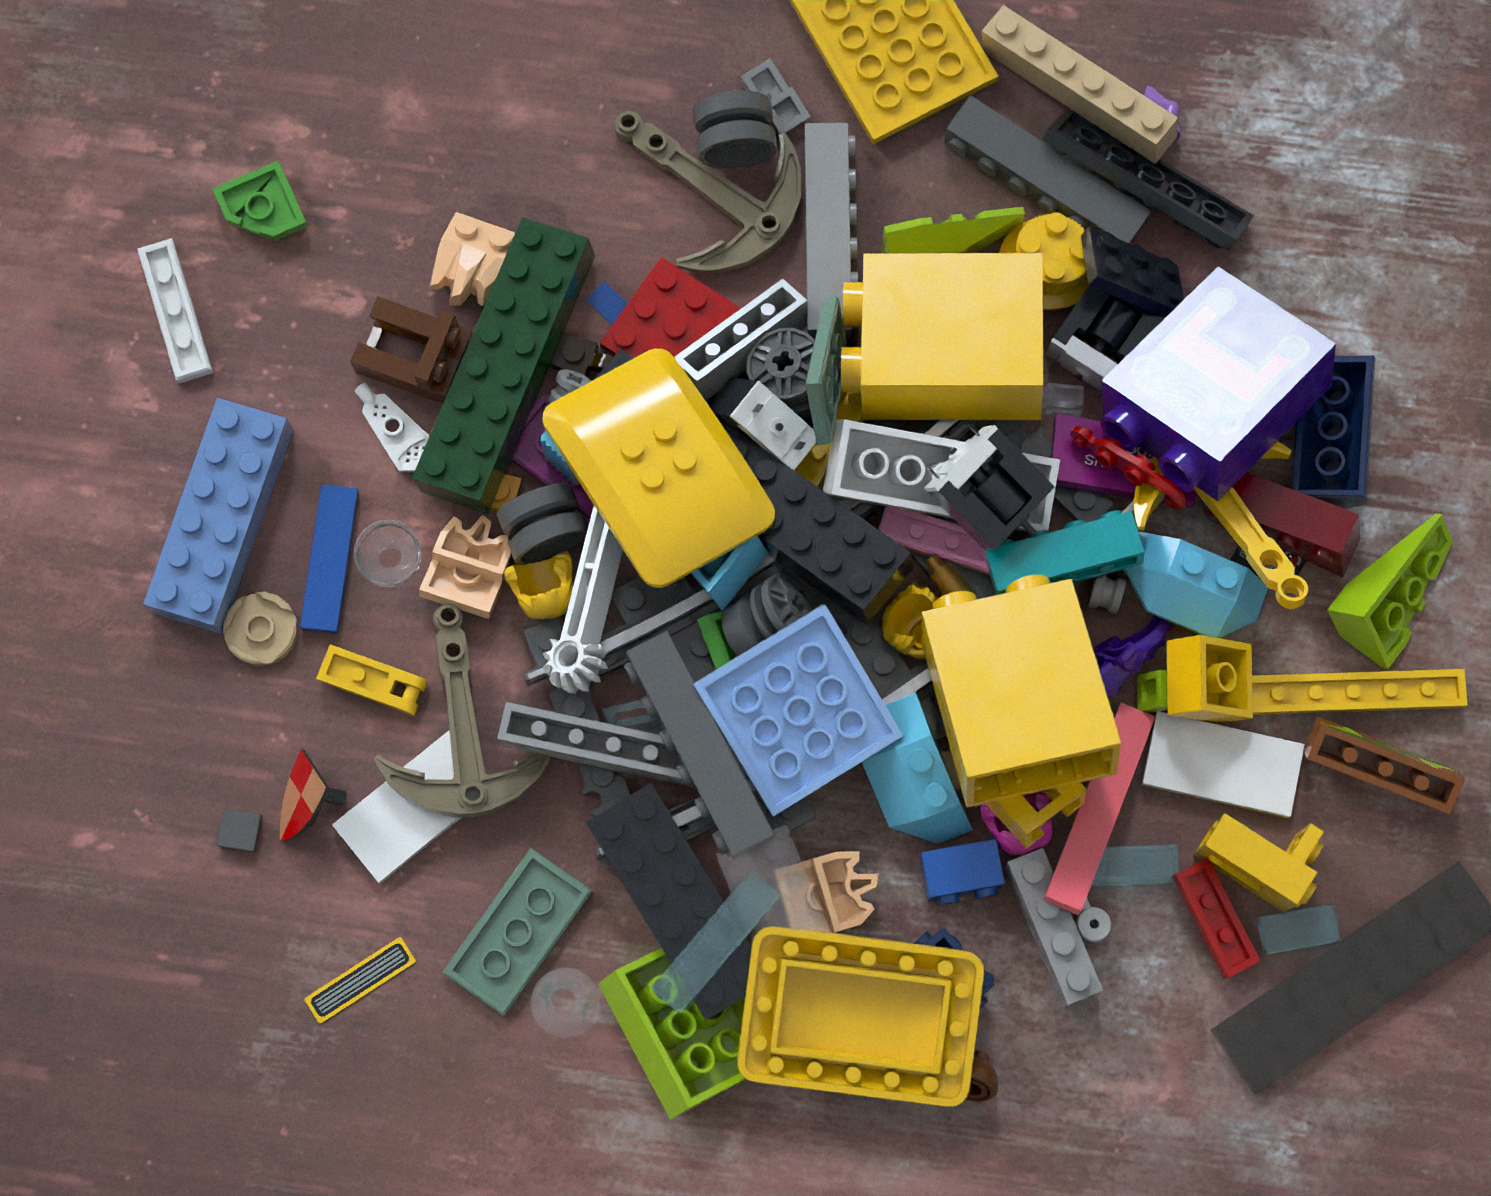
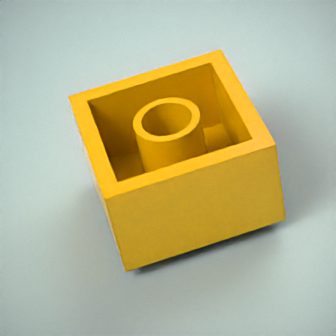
M1204 635L1167 641V704L1169 716L1214 723L1253 718L1251 644Z

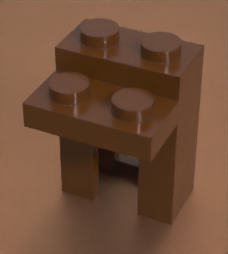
M377 296L369 315L371 319L375 320L366 345L358 342L350 361L355 373L443 404L469 344L473 330L459 326L456 315L441 309L437 318ZM387 331L426 345L419 364L377 349L383 332Z

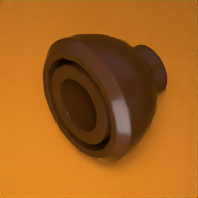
M974 1050L970 1088L965 1099L967 1101H988L993 1099L998 1093L997 1074L989 1063L990 1057L982 1051Z

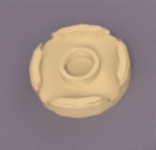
M255 592L256 594L245 595L237 599L226 613L223 622V634L229 650L244 663L254 666L272 665L285 658L294 647L298 636L297 618L290 605L278 595L268 592Z

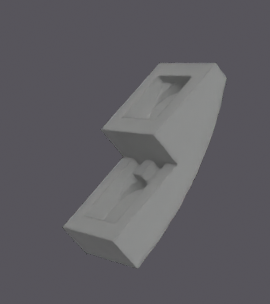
M771 58L738 78L746 91L760 92L769 97L773 112V120L770 125L779 135L786 133L811 117L793 87L787 86Z

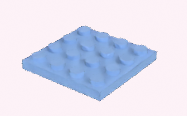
M824 604L693 684L772 816L777 815L903 736Z

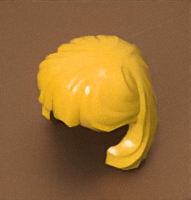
M568 551L558 553L548 560L528 563L526 565H512L504 570L505 580L510 585L520 607L528 617L532 619H554L567 612L574 584L572 582L573 562Z
M909 585L905 591L900 592L891 604L886 607L882 615L884 639L904 655H910L915 659L921 660L926 659L922 646V612L932 610V605L936 601L933 592H930L929 588L919 589L914 585Z

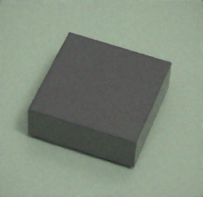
M223 809L216 846L256 853L263 816L256 813Z

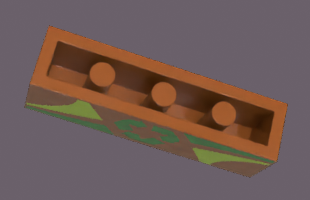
M1319 716L1315 720L1303 750L1308 760L1451 814L1465 781L1459 770Z

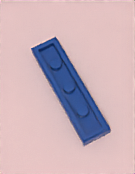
M321 485L300 623L302 630L339 634L359 497L358 488Z

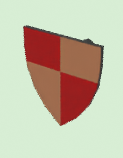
M304 749L300 750L287 782L280 818V842L294 839L308 826H313L324 802L343 805L346 801V791L329 788Z

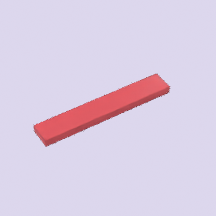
M1122 702L1120 703L1114 716L1121 741L1117 774L1089 781L1086 788L1085 804L1078 809L1043 901L1077 915L1081 913L1156 716Z

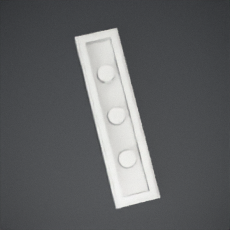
M173 239L138 248L137 250L176 381L180 384L212 374V366Z

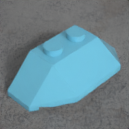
M1138 531L1144 549L1143 564L1123 569L1125 575H1128L1131 585L1146 612L1197 634L1215 638L1223 637L1257 621L1268 588L1249 568L1181 539Z
M913 692L886 703V708L903 736L862 761V764L889 828L937 844L972 831L973 827L917 693Z

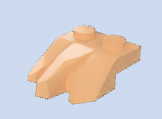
M456 212L438 247L429 289L440 290L444 286H449L451 289L449 305L462 306L470 294L475 295L478 304L484 306L515 232Z
M483 515L469 530L462 529L461 520L453 516L440 532L434 546L432 561L420 586L419 597L441 604H451L459 610L490 619L505 580L504 570L508 568L511 556L508 535H500L495 539L488 538L491 521Z
M859 851L834 852L773 870L789 928L828 933L861 925L873 912L874 907L871 903L862 901L860 895L877 887L878 874H857L853 872V866L859 862Z

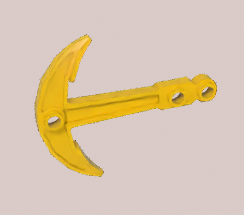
M1277 441L1260 459H1289L1292 450ZM1153 456L1150 461L1155 465L1154 473L1158 472L1163 475L1158 465L1159 460ZM1147 484L1136 486L1133 502L1134 520L1137 530L1144 531L1151 513L1165 497L1164 493ZM1195 487V492L1246 553V560L1266 587L1276 591L1275 596L1278 603L1286 609H1295L1302 606L1308 593L1306 581L1294 575V565L1275 540L1267 537L1234 488L1232 487L1219 501H1216L1201 489ZM1264 565H1272L1275 569H1268ZM1292 593L1296 598L1288 597L1285 594Z

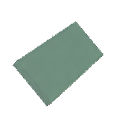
M837 296L824 297L806 379V390L817 445H830V442H832L842 394L841 351L842 347L848 346L840 301Z
M530 848L442 973L505 1017L593 891Z

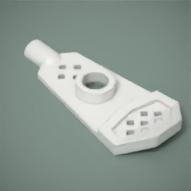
M362 383L355 389V393L364 403L363 415L398 471L415 472L423 453V448H425L430 435L417 425L386 394H375L367 383ZM391 420H396L400 424L395 432H389L386 429V424Z

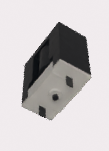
M1088 286L1050 342L1047 355L1055 360L1050 369L1058 361L1062 367L1075 374L1078 380H1084L1101 391L1102 380L1165 318L1092 286ZM1084 338L1090 344V346L1082 342ZM1106 356H1109V357H1112V358H1116V359H1115V361H1112L1111 359L1107 358Z
M731 377L709 404V407L717 417L793 470H795L816 443L814 430L760 381Z
M966 424L975 435L957 449L953 447L949 451V460L936 473L929 466H926L935 477L924 489L983 549H996L1020 526L1033 536L1037 531L1026 520L1030 517V513L1055 486L995 425L982 427L977 432L970 424ZM991 456L992 459L987 463L990 469L985 471L981 465ZM968 479L973 485L964 494L958 489Z

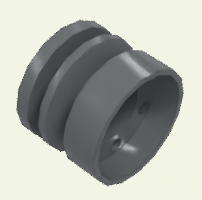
M778 328L764 334L754 343L747 357L746 371L750 380L760 381L805 421L812 418L806 390V379L815 340L807 332L796 328Z
M776 573L754 587L752 592L744 594L724 608L721 616L722 628L727 642L734 653L739 656L817 607L809 593L798 581L787 574Z

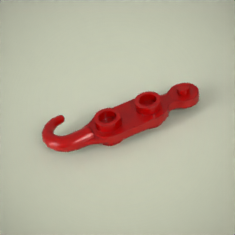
M1076 425L1070 431L1073 443L1080 448L1083 446L1094 450V457L1102 466L1109 469L1114 466L1124 472L1125 477L1134 485L1142 486L1147 484L1166 494L1171 499H1165V504L1172 509L1181 510L1185 507L1186 498L1181 489L1160 473H1154L1155 465L1145 456L1137 455L1135 457L1128 453L1123 445L1112 437H1108L1106 440L1095 438L1088 427Z

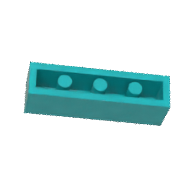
M1120 510L1107 512L1099 520L1088 523L1084 520L1073 521L1066 524L1064 529L1049 533L1048 530H1039L1033 536L1029 534L1028 539L1016 542L1007 539L996 549H986V563L996 595L1005 594L1009 584L1025 576L1044 575L1049 578L1050 583L1072 579L1074 583L1143 564L1144 549L1132 511L1122 513Z

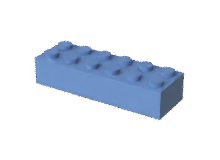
M220 398L216 399L143 605L152 614L218 634L223 633V622L226 613L234 602L294 431L287 418Z

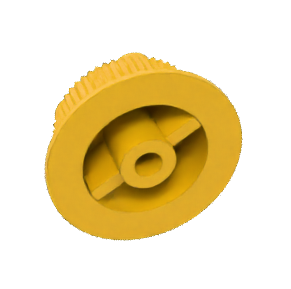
M1061 213L1039 215L1035 219L1025 221L1016 226L1006 236L999 253H1042L1043 310L1048 311L1062 310L1076 305L1089 286L1081 235L1085 231L1084 227L1074 222L1073 219L1066 218Z

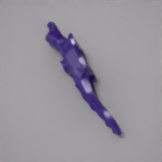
M1154 615L1148 625L1123 640L1118 636H1112L1095 646L1093 652L1108 699L1117 695L1122 689L1121 685L1134 673L1139 672L1141 666L1146 661L1151 660L1157 649L1165 644L1166 634L1173 627L1171 622Z

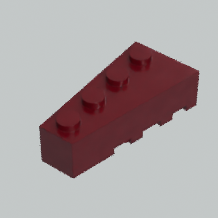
M1245 473L1233 488L1267 537L1274 539L1281 549L1340 577H1344L1360 541L1359 514L1255 475ZM1202 500L1204 514L1207 515L1206 517L1210 521L1222 525Z

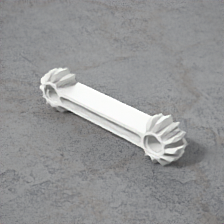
M593 506L561 638L559 641L549 639L553 647L551 651L542 653L545 659L548 660L542 668L550 676L549 680L557 688H563L568 693L574 694L578 689L589 692L590 682H601L597 674L600 670L608 668L606 663L602 661L608 652L600 645V640L623 551L595 506ZM578 656L577 661L573 664L574 659Z

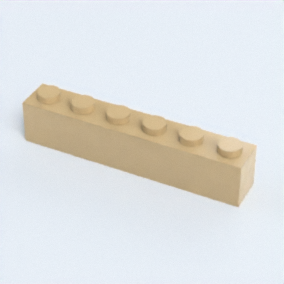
M1003 5L982 30L983 51L987 55L1156 164L1177 138L1178 117Z

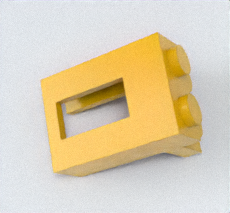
M1079 782L1044 790L1052 802L1038 813L1022 795L985 804L1027 849L1044 835L1040 827L1061 810L1068 817L1085 804L1086 788Z
M1224 813L1218 821L1211 825L1193 855L1201 860L1208 858L1213 868L1284 913L1292 907L1298 908L1302 903L1306 904L1317 887L1312 882L1317 872L1308 867L1307 864H1312L1320 853L1323 844L1318 841L1324 831L1313 824H1309L1296 833L1286 851H1283Z

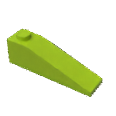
M1023 207L983 211L970 220H967L962 214H953L942 223L933 224L932 218L927 217L884 226L881 253L979 252L1009 234L1016 226L1022 224L1025 211Z
M1435 513L1347 583L1327 609L1339 636L1381 668L1389 669L1407 645L1412 635V631L1408 629L1415 611L1422 612L1426 603L1422 598L1429 580L1437 579L1453 543L1452 536L1442 514Z

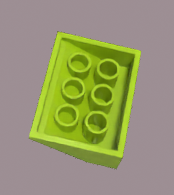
M662 948L615 970L598 983L670 1120L746 1080L738 1069L737 1061L745 997L705 1020Z

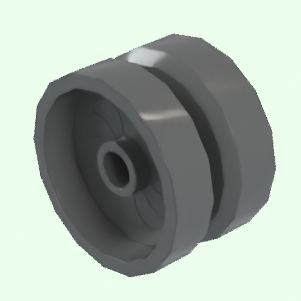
M746 90L727 91L711 95L694 105V127L700 134L696 141L698 159L702 164L716 168H740L763 162L775 154L777 150L774 129L770 126L773 120L772 104L767 95Z
M557 483L534 489L512 499L498 510L496 515L503 533L514 536L508 545L516 564L526 565L528 563L548 560L558 553L574 549L585 541L588 525L583 514L573 512L579 504L571 484Z

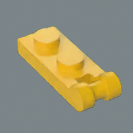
M331 644L316 677L321 683L391 707L411 716H415L419 706L416 704L420 691H425L428 683L422 677ZM397 682L406 686L402 698L392 694Z

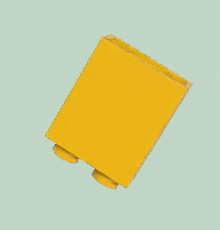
M1042 253L864 254L863 282L843 283V326L862 327L861 347H842L841 390L842 392H861L863 420H1041L1043 397Z
M1044 575L1025 576L1009 584L1005 594L977 599L976 595L969 591L952 592L938 598L933 603L932 610L922 612V646L966 808L1117 774L1121 741L1072 579L1050 583L1049 578Z

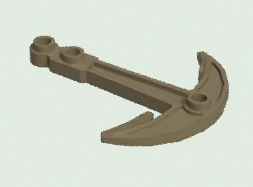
M624 111L616 117L614 122L615 131L621 141L633 143L635 151L660 169L673 173L743 228L727 244L720 240L698 253L678 258L676 263L678 268L699 273H723L747 267L772 252L785 239L793 227L802 202V169L797 152L786 133L779 135L780 157L774 176L775 187L768 199L762 202L681 149L680 144L652 123H643L638 113ZM626 120H633L635 122L629 128L622 125ZM653 140H661L663 142L657 148L650 145ZM767 220H773L776 225L771 229H767L763 226V223Z
M441 604L434 611L433 626L438 632L435 639L440 676L445 682L454 777L451 780L425 779V773L396 765L379 754L373 761L389 786L401 797L428 812L457 818L476 817L493 813L519 800L541 778L548 767L551 757L530 752L515 760L512 764V769L491 775L486 774L468 680L470 663L466 634L461 629L463 614L454 605ZM445 612H451L454 614L455 619L446 622L441 618V615ZM449 647H456L459 649L460 654L456 657H450L447 655L446 650ZM469 790H476L479 792L480 797L475 801H471L466 798L465 794Z

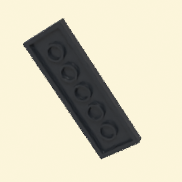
M1070 108L1048 128L1042 139L1049 143L1051 148L1058 154L1069 155L1079 161L1088 172L1106 177L1120 191L1131 192L1141 198L1150 209L1166 213L1174 218V221L1180 227L1194 230L1203 235L1206 241L1216 248H1224L1230 251L1254 217L1253 214L1159 159L1156 164Z
M652 783L587 821V826L705 1020L745 997L752 947Z

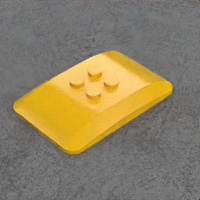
M652 349L552 402L543 412L542 421L546 432L642 580L649 586L654 588L669 586L765 532L774 522L775 509L754 473L674 356L664 349Z
M765 927L758 931L752 943L737 1058L738 1069L747 1080L758 1083L946 1107L956 1106L966 1099L970 1088L984 966L979 957L974 953L964 950L795 928Z

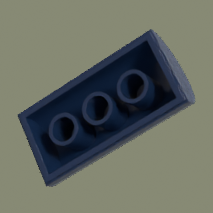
M1374 355L1335 356L1332 386L1296 422L1292 490L1343 509L1358 507L1367 502L1376 361Z

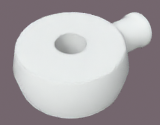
M1086 898L1082 911L1076 918V927L1082 939L1087 942L1097 943L1103 941L1109 935L1112 926L1111 919L1103 909L1091 907L1088 898ZM1090 921L1097 923L1096 929L1090 927Z

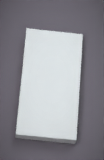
M1157 711L1155 713L1156 717L1153 723L1141 783L1142 786L1284 818L1291 817L1305 744L1195 719L1169 716L1168 713Z
M449 731L405 765L404 768L425 773V779H453ZM384 782L333 823L332 826L377 882L381 884L461 818L428 812L401 797L387 782ZM469 790L465 796L468 800L475 801L480 797V794L476 790Z

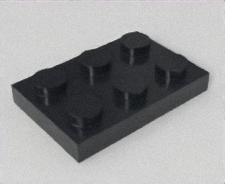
M1091 226L1082 233L1081 240L1089 286L1164 318L1184 300L1178 265L1172 260L1156 256L1147 252L1139 245H1131L1116 238L1109 232H1102Z

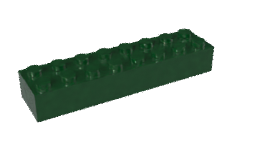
M523 217L521 218L412 476L413 481L422 493L489 514L563 331L566 328L595 258L589 238Z

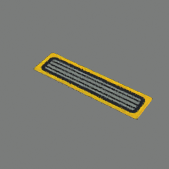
M398 937L307 996L304 1000L318 1023L321 1024L415 963L416 960L403 939Z

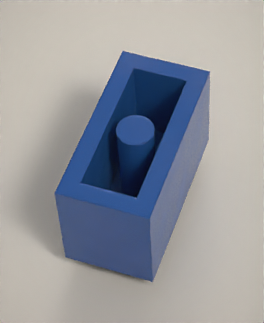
M996 839L921 852L919 856L927 901L937 900L938 906L960 902L959 896L974 893L975 899L993 897L997 895L996 889L1002 888L1005 884Z

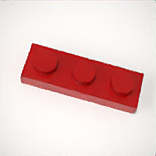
M1208 858L1172 875L1223 979L1229 978L1260 962Z

